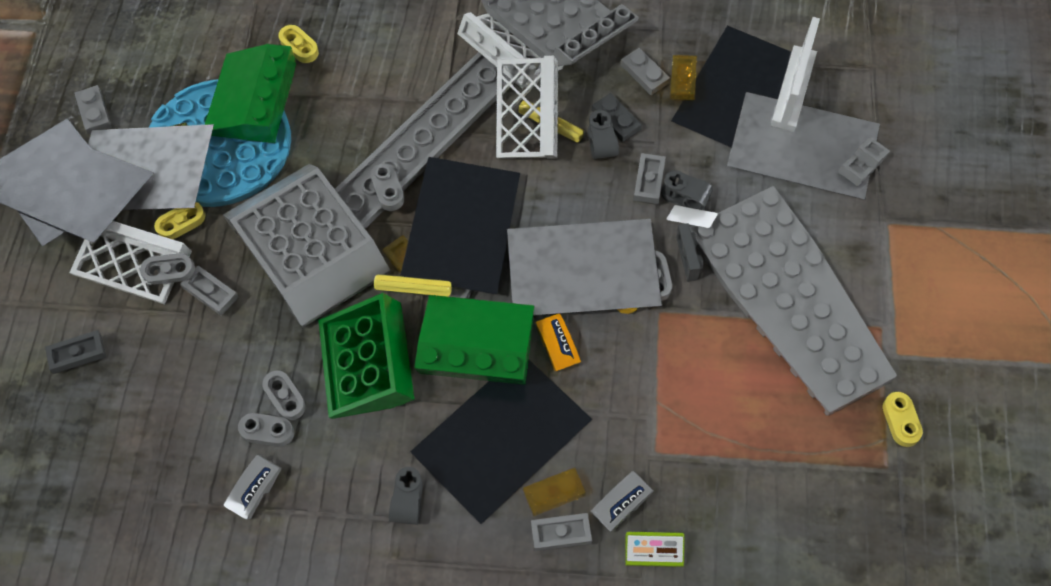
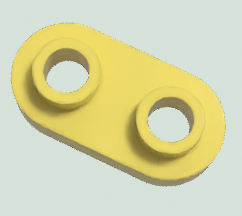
M287 25L280 30L279 39L281 45L291 46L294 57L298 61L310 63L317 59L319 51L316 42L298 26Z
M198 202L195 203L194 208H174L161 215L156 220L154 227L158 235L174 240L200 226L205 220V212Z
M893 392L889 394L883 402V412L892 437L901 446H914L921 439L923 430L913 402L905 393ZM895 402H901L903 408L897 407ZM905 427L911 428L913 433H907Z

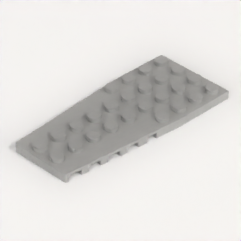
M774 186L717 213L718 215L710 228L690 226L691 232L696 234L697 249L726 292L746 317L752 318L757 325L756 329L763 337L766 336L773 344V350L779 357L782 356L791 367L790 371L792 374L802 380L808 388L807 392L809 395L819 401L825 409L824 413L827 416L894 381L897 376L830 265L817 244Z

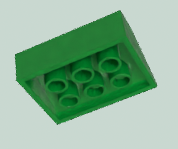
M265 44L226 54L205 121V125L214 124L211 136L275 143L297 65L291 46Z
M381 293L318 320L329 418L335 419L392 409L415 400L401 302Z
M429 295L418 340L415 360L416 371L419 374L526 385L535 306Z

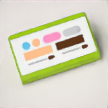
M626 532L625 566L684 567V533Z

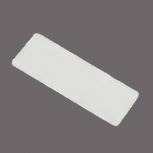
M675 205L667 220L710 228L718 214Z

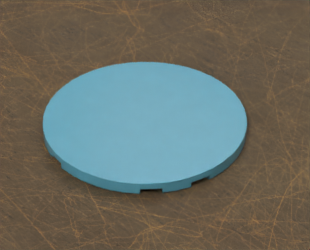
M218 79L194 84L176 93L172 100L166 105L162 104L151 118L152 122L149 128L205 125ZM285 111L282 115L275 143L211 136L196 202L202 207L234 204L257 194L276 178L285 165L291 147V130Z

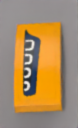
M560 313L535 322L554 371L581 362Z

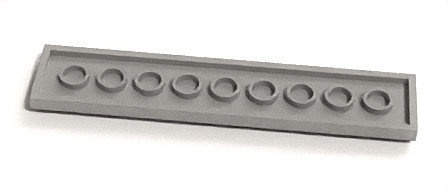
M478 52L335 188L336 192L365 229L385 210L380 206L372 184V169L379 164L391 165L396 171L402 191L404 192L426 170L428 157L438 158L497 100V67ZM503 73V76L510 81L511 79ZM503 80V88H504V86H505L507 83ZM390 193V194H388L387 196H388V197H391V196H393L394 194H393V193Z

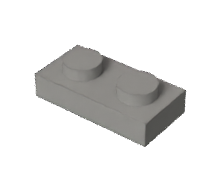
M640 48L621 59V66L650 95H653L670 82V77Z
M98 85L74 93L84 128L88 135L91 134L92 130H105L112 127Z
M641 153L634 201L659 203L665 156Z
M199 265L195 268L194 274L188 280L181 283L184 290L220 316L239 298L234 290Z
M588 513L531 520L534 551L592 544Z

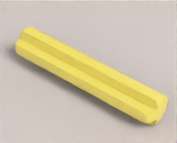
M523 100L519 105L518 112L524 115L531 107ZM534 111L528 118L540 123V116ZM558 117V133L575 142H580L584 136V130Z
M379 274L374 278V289L381 291L449 297L452 291L450 281Z

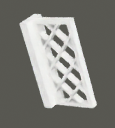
M471 12L464 14L457 34L496 67L497 60L528 59L526 56L540 58L531 49L526 48V45L517 37L509 34L511 32L499 22L493 21L495 19L488 13L477 17ZM493 28H494V29H497V30L505 31V33L500 32V31L493 30ZM510 42L519 44V45H521V46H517V45H514V44H510ZM518 65V67H519L520 69H522V68L525 66V65ZM531 65L525 73L534 80L541 73V65ZM503 66V73L510 79L519 72L514 66ZM558 66V70L563 68V66ZM524 75L515 82L522 89L527 88L531 84Z
M812 18L803 46H793L770 126L791 132L795 131L817 51L811 49L820 21L819 18Z
M554 55L544 56V58L497 60L496 158L557 159L558 60ZM518 65H525L522 69L518 67ZM531 65H541V73L533 81L525 71ZM503 66H514L519 72L508 81L503 76ZM524 75L531 84L520 93L513 84ZM503 80L507 83V84L504 86V88H503ZM541 80V85L539 87L537 83ZM535 86L540 91V99L532 105L525 96ZM511 87L519 96L508 106L503 101V94ZM523 99L531 108L520 118L512 109ZM535 111L540 116V123L532 130L524 121ZM511 112L519 121L508 131L503 126V118ZM521 124L531 132L522 142L512 135ZM510 136L519 145L512 152L503 153V143ZM535 136L540 141V152H530L524 145ZM521 148H523L526 152H518V151H519Z
M112 221L100 235L104 238L106 245L94 250L92 247L93 242L84 239L69 272L70 274L164 305L174 282L163 283L164 287L160 296L152 294L149 289L151 283L141 276V265H139L136 255L143 251H149L151 257L156 256L155 254L168 255L183 253L190 257L192 252L182 242ZM122 243L126 244L129 252L116 257L113 248ZM109 250L112 260L100 265L96 256ZM132 257L135 268L123 273L119 263ZM92 258L96 268L86 273L80 271L83 263ZM115 265L119 275L110 280L105 279L103 271ZM138 273L142 283L129 287L125 278Z

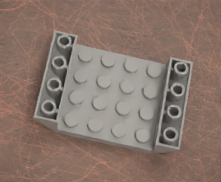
M481 0L489 15L540 58L554 55L558 60V66L572 65L639 19L636 14L623 4L610 11L598 0Z
M311 164L304 166L223 214L235 234L241 237L280 292L289 310L302 328L372 285L376 275H388L391 273L374 240L320 169Z

